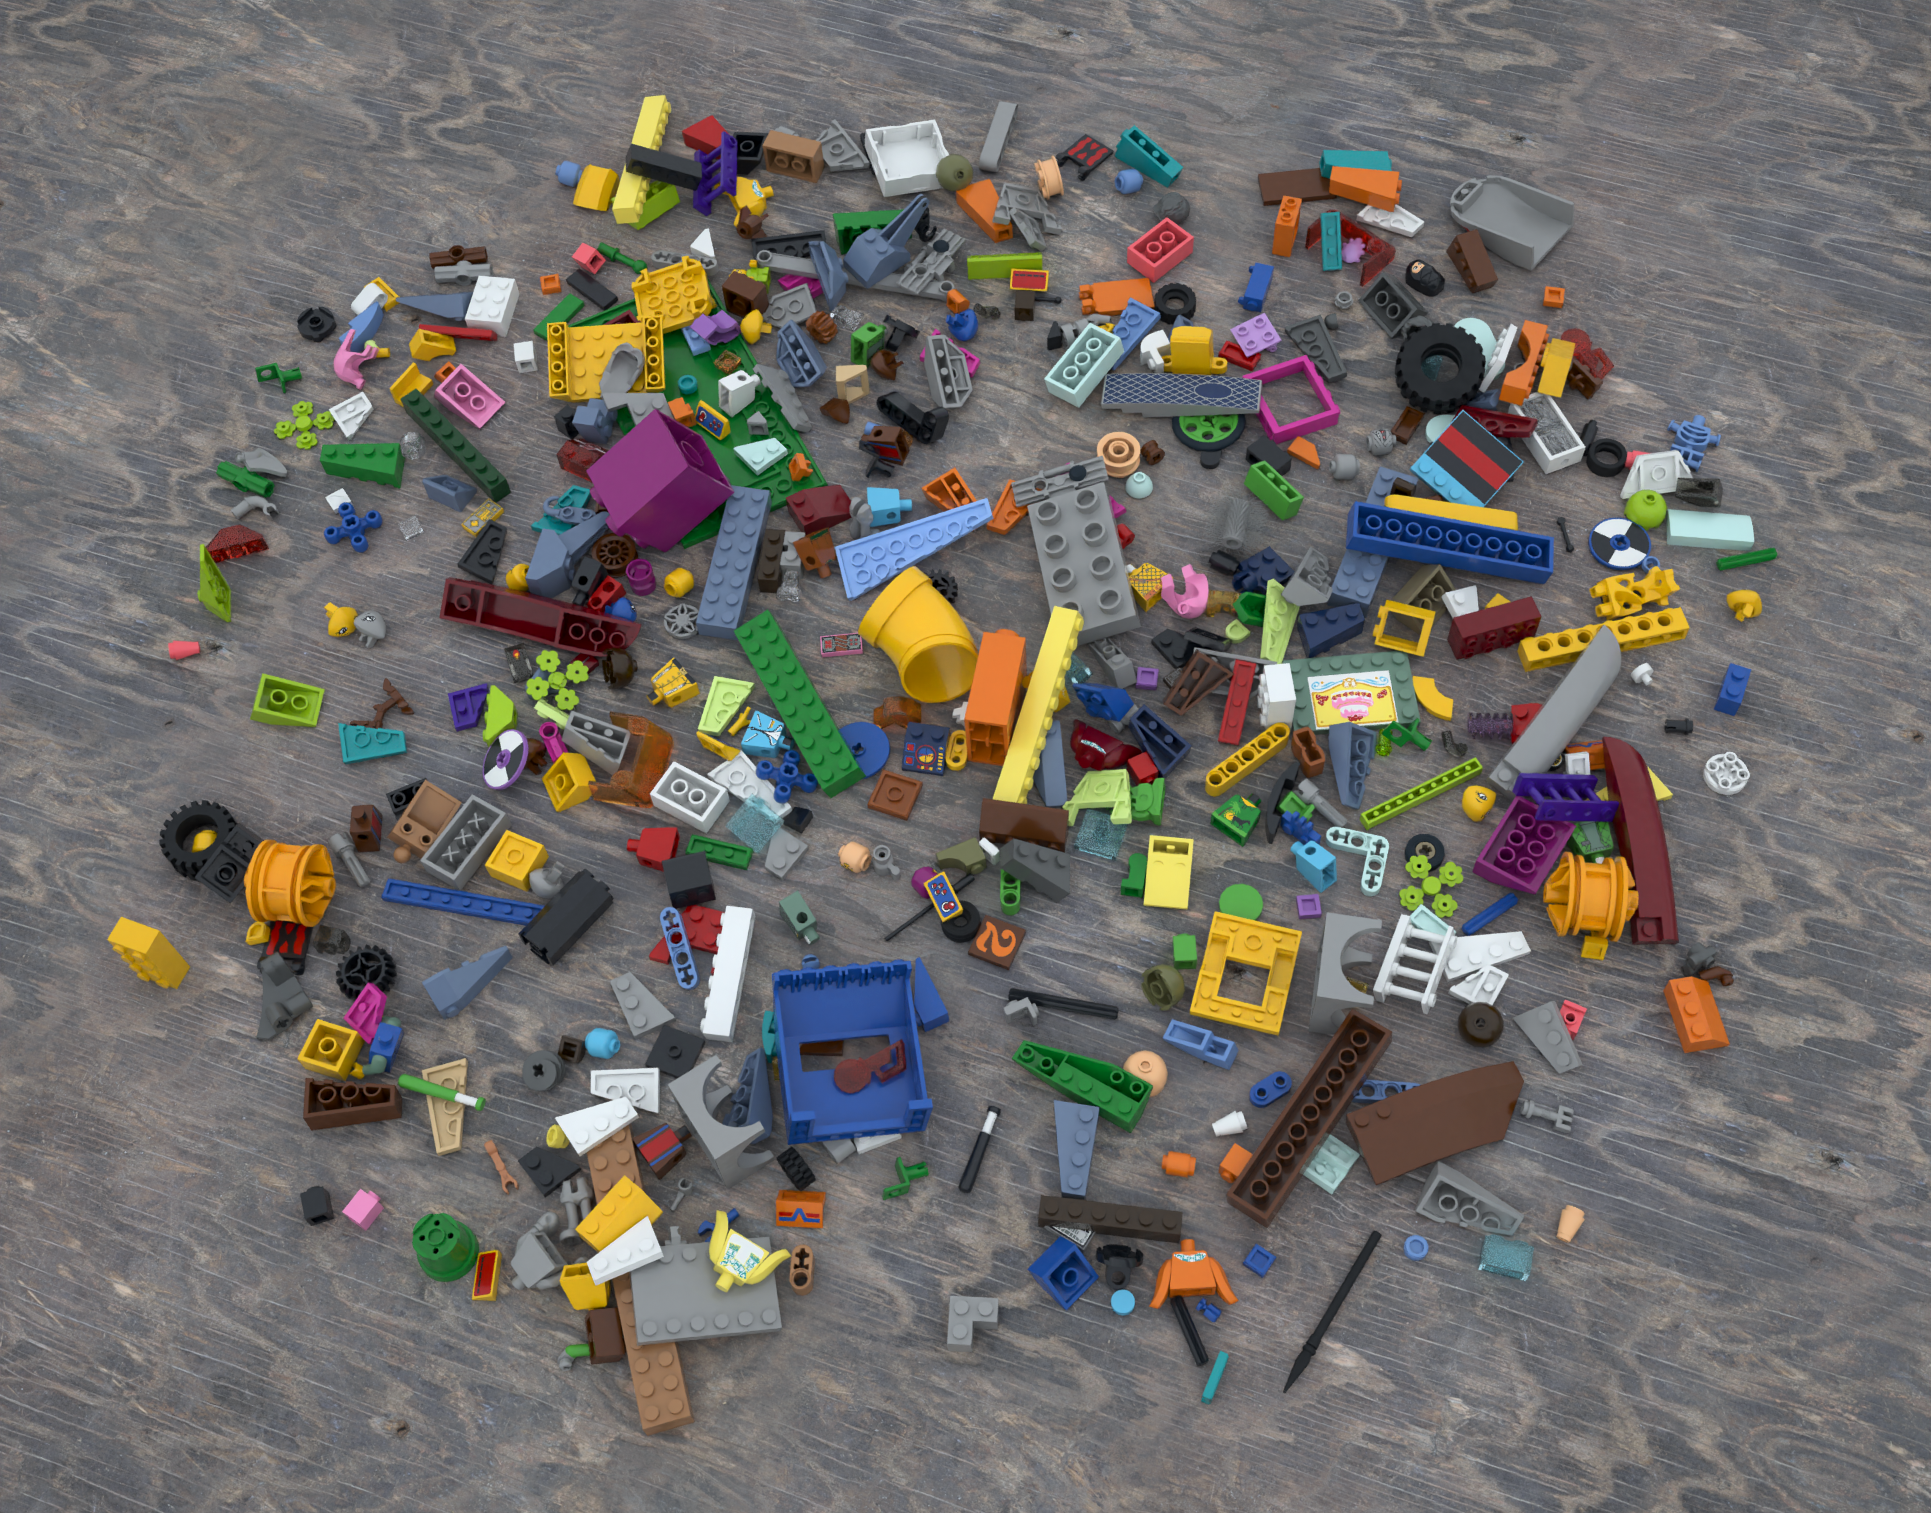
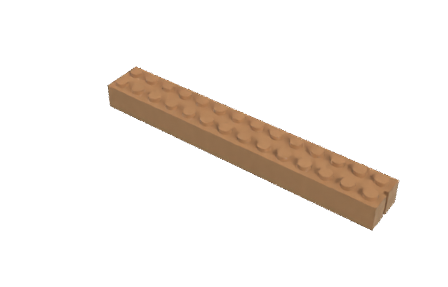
M631 1123L587 1152L597 1204L624 1175L646 1193L636 1145L632 1140L634 1135ZM627 1272L613 1278L612 1281L643 1431L649 1436L694 1423L695 1420L678 1342L637 1346L630 1273Z

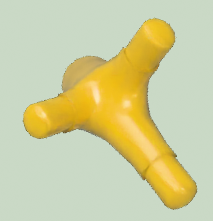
M747 707L744 713H740L739 719L727 731L731 736L734 737L741 728L750 724L751 720H747L750 707Z

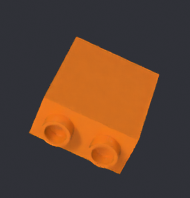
M1000 629L995 633L983 632L964 718L968 761L1003 766L1021 712L1026 689L1023 687L1022 681L1027 676L1026 638L1019 637L1012 630Z

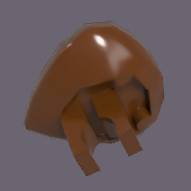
M888 350L877 351L870 360L871 369L877 375L893 381L896 378L897 368L904 363L903 361L897 363L895 357L899 354L897 352L892 354Z
M526 738L528 742V756L523 770L529 768L535 775H539L542 771L538 768V764L541 767L548 764L543 759L546 753V746L540 740Z

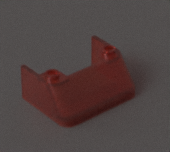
M1331 209V210L1326 211L1325 213H1328V212H1340V211L1335 210V209ZM1340 212L1341 235L1348 240L1350 238L1354 240L1361 238L1362 244L1366 245L1363 250L1372 255L1363 264L1360 286L1363 287L1394 260L1396 249L1392 244L1350 216ZM1320 217L1307 229L1305 244L1307 250L1321 239Z

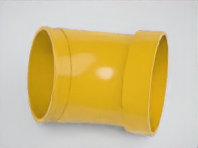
M916 566L906 569L874 601L859 626L858 634L874 648H881L890 657L898 670L902 686L908 695L916 700L927 703L953 700L971 689L979 655L976 645L958 612L932 586V580Z

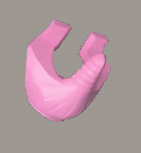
M350 329L334 358V371L341 380L356 385L357 389L361 390L366 380L363 379L362 373L359 372V365L364 360L375 359L380 349L367 345L363 353L351 352L350 347L355 330Z
M1188 564L1181 568L1186 583L1185 594L1180 595L1174 591L1175 586L1172 576L1168 574L1161 577V597L1179 616L1193 619L1205 612L1208 604L1209 590L1205 574H1197L1193 570L1192 565Z

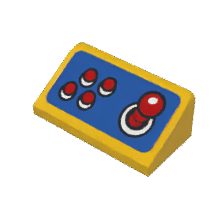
M700 400L695 414L696 423L719 440H722L731 432L728 419Z
M699 731L696 733L704 748L728 761H732L740 752L736 747L715 736Z
M945 872L939 873L924 883L942 923L963 913V908Z

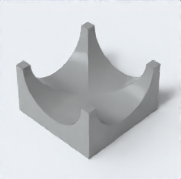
M1326 913L1318 948L1309 1032L1334 1035L1346 1018L1341 1009L1373 1007L1374 996L1364 994L1354 988L1347 981L1343 972L1355 966H1371L1373 954L1358 951L1349 947V945L1364 934L1380 932L1382 920Z
M715 1055L669 1083L668 1087L685 1123L726 1188L730 1189L774 1161L775 1157L770 1149L758 1154L743 1152L753 1140L765 1132L760 1121L746 1127H730L716 1121L721 1106L733 1093L729 1086L726 1085L706 1094L711 1076L722 1066L721 1061Z

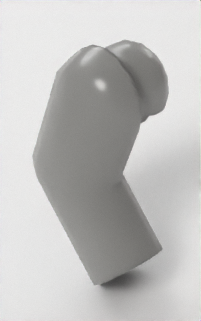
M1092 314L1086 320L1088 323L1096 326L1100 324L1106 325V323L1111 322V316Z

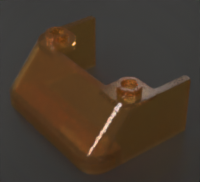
M610 711L609 716L613 725L629 730L632 735L640 736L641 738L631 771L621 770L614 773L610 784L589 781L588 786L592 796L596 801L651 808L654 805L650 793L667 771L674 746L672 735L643 716Z

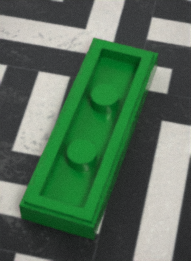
M569 293L533 329L534 334L548 341L547 323H568L585 306L584 301Z
M692 834L685 854L689 855L705 851L707 861L747 870L754 851L753 848Z

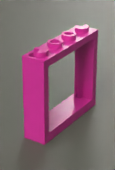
M1307 355L1242 376V378L1262 380V384L1303 371L1326 411L1279 427L1261 395L1260 412L1255 414L1268 438L1273 440L1276 445L1295 439L1297 436L1301 437L1338 424L1339 406L1334 404L1331 392L1326 390L1322 377L1318 376L1314 363L1310 362Z

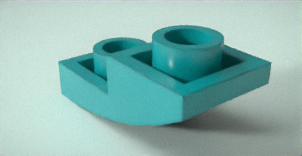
M765 1010L762 1024V1039L768 1063L773 1062L774 1056L777 1057L774 1012Z

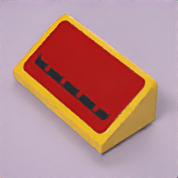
M1012 268L1010 289L1047 291L1049 270Z
M499 1250L478 1253L472 1300L496 1301L502 1254Z

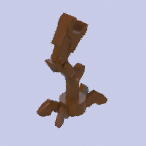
M385 678L383 690L392 698L383 704L373 706L374 710L377 711L373 721L353 720L350 722V725L375 729L382 728L384 714L396 704L398 708H401L402 714L413 715L414 711L411 707H408L409 704L397 689L391 686V682Z

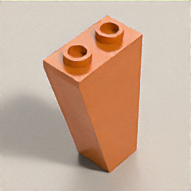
M1332 166L1329 193L1394 212L1395 204L1399 205L1400 193H1397V191H1401L1402 180H1399V172Z
M990 179L970 184L966 188L956 191L957 204L995 243L1013 238L1011 221L1008 225L992 222L999 197Z

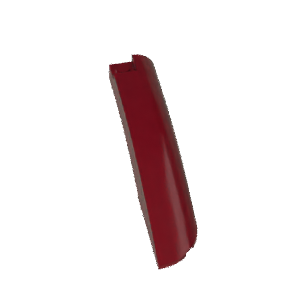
M453 577L446 578L439 617L440 619L523 637L554 646L555 648L599 657L607 656V654L603 655L604 649L621 648L624 650L628 648L637 638L642 625L625 618L576 604L506 587Z

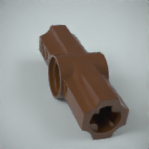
M455 245L449 251L429 253V259L432 269H435V267L456 266L459 261H468L471 264L488 262V255L485 246L464 249L461 245Z

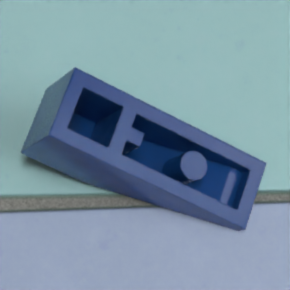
M919 957L916 959L915 1018L917 1026H922L924 1032H927L949 1022V1015Z

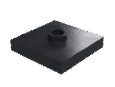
M1197 627L1186 631L1183 638L1198 643L1204 648L1215 649L1221 652L1229 649L1232 644V639Z
M664 1025L645 1066L647 1068H659L661 1073L679 1078L694 1068L706 1043L705 1039Z

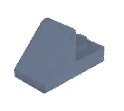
M1494 389L1477 392L1475 398L1472 401H1468L1466 406L1496 411L1501 390Z

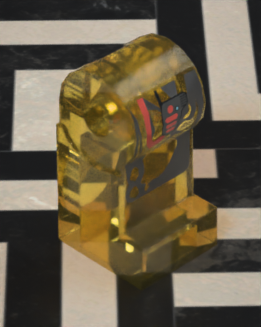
M1209 590L1206 617H1214L1215 613H1227L1234 617L1238 616L1232 604L1239 598L1241 593Z

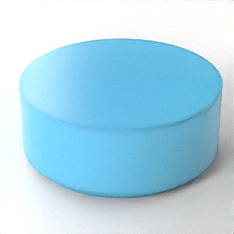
M1118 1290L1112 1295L1111 1307L1118 1315H1128L1135 1307V1298L1128 1290Z

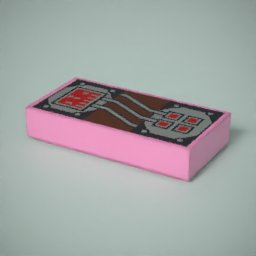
M858 633L820 636L822 658L863 654L862 637Z

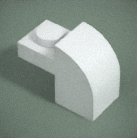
M1160 330L1147 335L1143 339L1140 350L1141 365L1148 364L1149 369L1153 370L1154 373H1164V361L1161 357L1170 355V342L1164 331Z

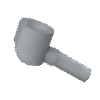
M685 1178L680 1179L678 1182L679 1192L669 1208L673 1212L681 1199L692 1193V1182L687 1188H682L685 1184Z

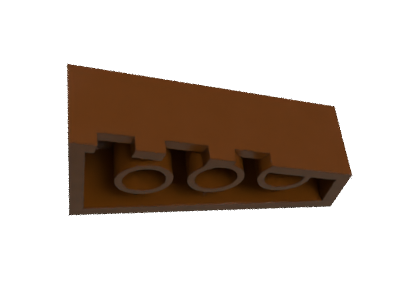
M305 1078L303 1119L311 1131L402 1118V1096L395 1085L366 1083L363 1085L352 1081L339 1083L327 1079L315 1081L313 1078Z

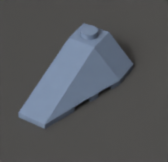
M473 292L405 296L396 298V302L443 317H455V321L465 320Z
M507 946L481 955L476 962L469 963V961L461 963L460 968L450 971L449 968L442 970L423 981L422 984L444 1020L452 1018L463 1010L513 957Z

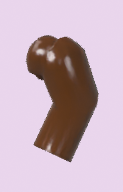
M1719 966L1699 971L1701 980L1717 979L1721 981L1723 986H1730L1734 982L1733 974Z

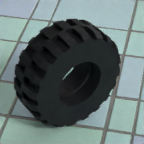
M1432 323V326H1422L1417 333L1412 332L1408 336V340L1402 343L1397 355L1395 375L1396 385L1398 388H1401L1400 393L1403 398L1409 399L1410 405L1413 407L1417 405L1421 408V411L1426 413L1428 410L1434 411V414H1441V411L1451 413L1455 411V408H1460L1462 405L1466 406L1468 401H1472L1475 398L1484 378L1486 359L1482 355L1483 348L1481 344H1476V337L1470 333L1468 335L1465 332L1466 329L1460 326L1459 328L1453 327V324L1446 323V325ZM1442 355L1452 359L1459 371L1455 378L1446 382H1437L1429 379L1423 373L1421 365L1424 360L1431 356Z

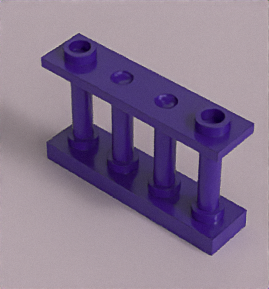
M725 131L721 133V145L711 153L705 154L700 149L694 153V161L702 163V179L697 190H693V208L705 216L711 213L712 200L725 191L733 197L736 196L737 140ZM721 154V158L713 164V160ZM721 168V172L712 178V174ZM720 182V186L712 191V187Z
M1519 773L1512 790L1516 796H1531L1539 805L1534 817L1536 820L1612 822L1619 806L1618 801H1602L1596 795L1594 789L1598 779L1594 775ZM1544 797H1551L1552 800H1545ZM1562 797H1569L1571 800H1564Z

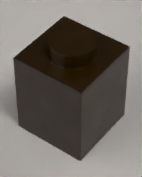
M1016 290L1015 320L1034 321L1035 291Z

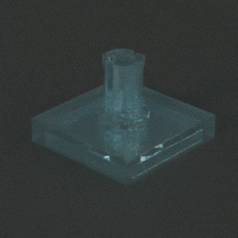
M1087 809L1074 849L1116 861L1128 824H1113L1110 819L1111 815Z

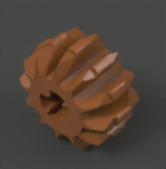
M816 311L806 321V329L814 337V340H818L821 344H827L838 333L837 324L833 322L834 319H831L830 315H826L824 311Z

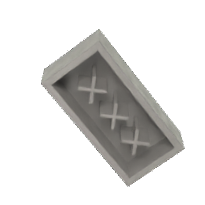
M472 794L420 862L427 873L461 891L512 824L505 812Z

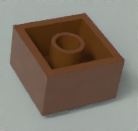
M734 271L722 285L725 306L728 312L744 318L756 309L762 315L766 312L769 302L766 285L762 282Z

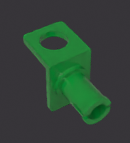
M276 362L255 368L258 382L277 378L283 393H286V382L302 379L299 367L282 371ZM265 370L271 371V373L267 376L261 375V373Z
M1418 718L1407 728H1404L1396 721H1392L1382 732L1383 736L1399 747L1411 741L1425 751L1432 742L1431 739L1417 731V725L1420 720ZM1397 729L1402 733V736L1395 737L1390 733V730Z
M897 1157L895 1169L901 1184L885 1188L882 1194L883 1200L907 1194L911 1180L929 1176L928 1168L925 1167L926 1163L921 1162L905 1167L901 1157Z

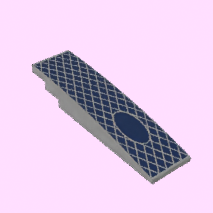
M1105 374L1101 406L1102 409L1122 408L1123 413H1142L1143 418L1259 413L1262 380L1195 374Z

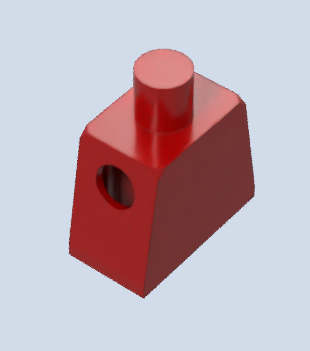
M677 827L644 828L640 840L628 839L627 851L637 852L636 857L640 865L664 872L662 861L676 858L680 841Z

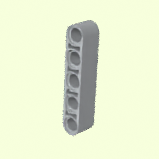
M999 101L980 156L979 170L998 172L1017 117L1018 104Z

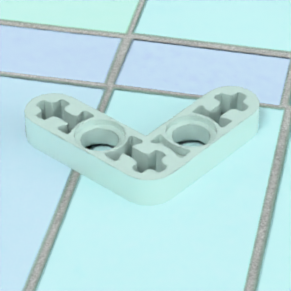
M1341 827L1330 828L1325 837V842L1330 848L1366 856L1360 889L1366 896L1377 895L1381 888L1389 849L1387 839L1382 836ZM1334 834L1338 835L1337 841L1333 840ZM1345 836L1348 837L1347 844L1344 843ZM1354 838L1361 839L1363 845L1356 847L1351 843V840ZM1377 844H1381L1379 856L1375 855ZM1377 862L1381 868L1379 870H1372L1369 867V863ZM1370 876L1375 877L1372 889L1368 888Z

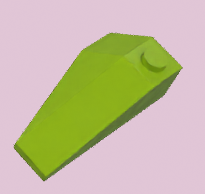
M201 544L200 590L197 592L200 602H203L207 610L225 622H231V589L204 544Z

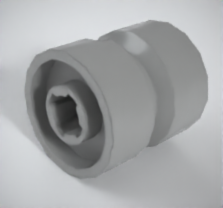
M1085 318L1074 321L1073 325L1068 323L1059 326L1062 344L1066 350L1070 348L1089 323Z

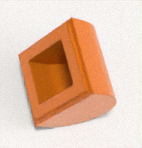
M952 289L947 292L946 306L953 313L960 314L969 308V300L958 290Z

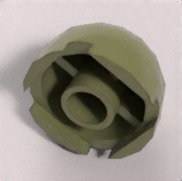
M949 154L939 161L936 167V178H938L941 187L948 191L956 192L970 185L973 179V168L968 159L962 155Z
M1159 964L1150 967L1142 973L1141 977L1144 976V982L1141 983V987L1145 997L1153 1006L1157 1003L1162 1007L1160 1010H1169L1183 998L1185 992L1183 976L1173 966Z

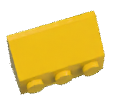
M624 1175L575 1230L580 1238L599 1253L646 1216H648L652 1226L662 1215L663 1211L641 1188Z

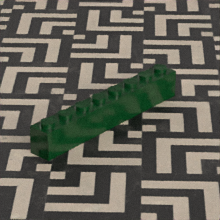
M416 388L401 398L406 413L495 503L511 493L506 478Z

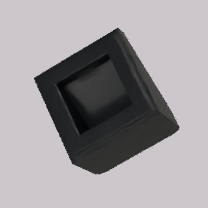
M1056 321L1053 322L1047 337V350L1058 349L1062 346V335Z
M794 807L784 821V825L802 834L813 818L812 811Z

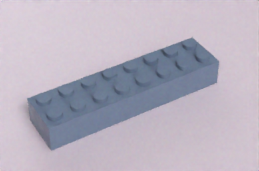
M1380 467L1366 503L1384 506V499L1390 495L1393 482L1397 477L1415 484L1416 488L1419 478ZM1347 549L1333 582V592L1328 599L1327 605L1335 608L1359 603L1364 617L1367 618L1390 557Z
M731 485L734 493L726 502L696 625L699 635L738 640L734 630L743 624L772 501L769 490Z

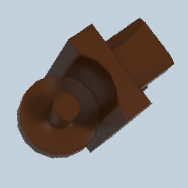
M1578 361L1573 362L1572 368L1567 375V379L1570 381L1569 387L1572 390L1578 389L1587 399H1591L1595 392L1600 389L1603 381L1599 377L1594 378L1586 364L1581 365Z

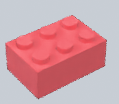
M1166 217L1127 248V263L1154 283L1193 253L1194 237Z

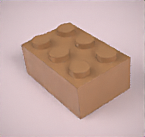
M770 130L762 145L766 170L768 172L813 183L818 182L825 168L821 142Z

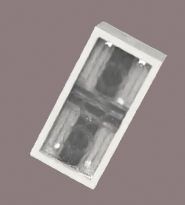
M1535 392L1529 395V399L1524 398L1522 406L1510 403L1508 414L1537 419V427L1531 437L1522 438V440L1545 474L1581 461L1585 445L1550 395Z

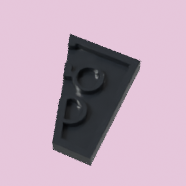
M489 519L457 563L458 568L493 585L507 534V527Z

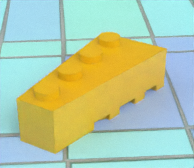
M1552 338L1551 343L1546 344L1541 362V367H1544L1537 392L1561 398L1572 361L1575 343Z

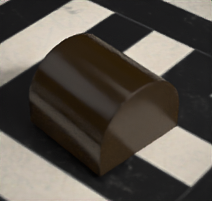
M1397 477L1393 482L1390 495L1413 497L1416 485Z
M563 1035L558 1055L564 1060L580 1063L586 1052L585 1041Z

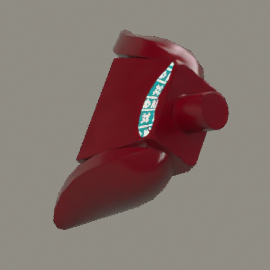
M1078 719L1073 721L1074 729L1070 738V747L1076 753L1074 758L1082 768L1091 767L1097 771H1102L1105 768L1115 770L1127 764L1128 759L1143 753L1139 748L1130 744H1124V742L1089 725L1086 728V724Z

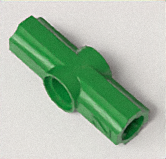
M227 461L221 462L217 466V476L233 483L242 492L249 490L264 498L270 497L273 494L274 483L259 476L256 472H249L246 466L241 468Z

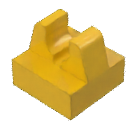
M1591 931L1590 936L1585 935L1581 957L1604 960L1608 939L1599 938L1598 932Z

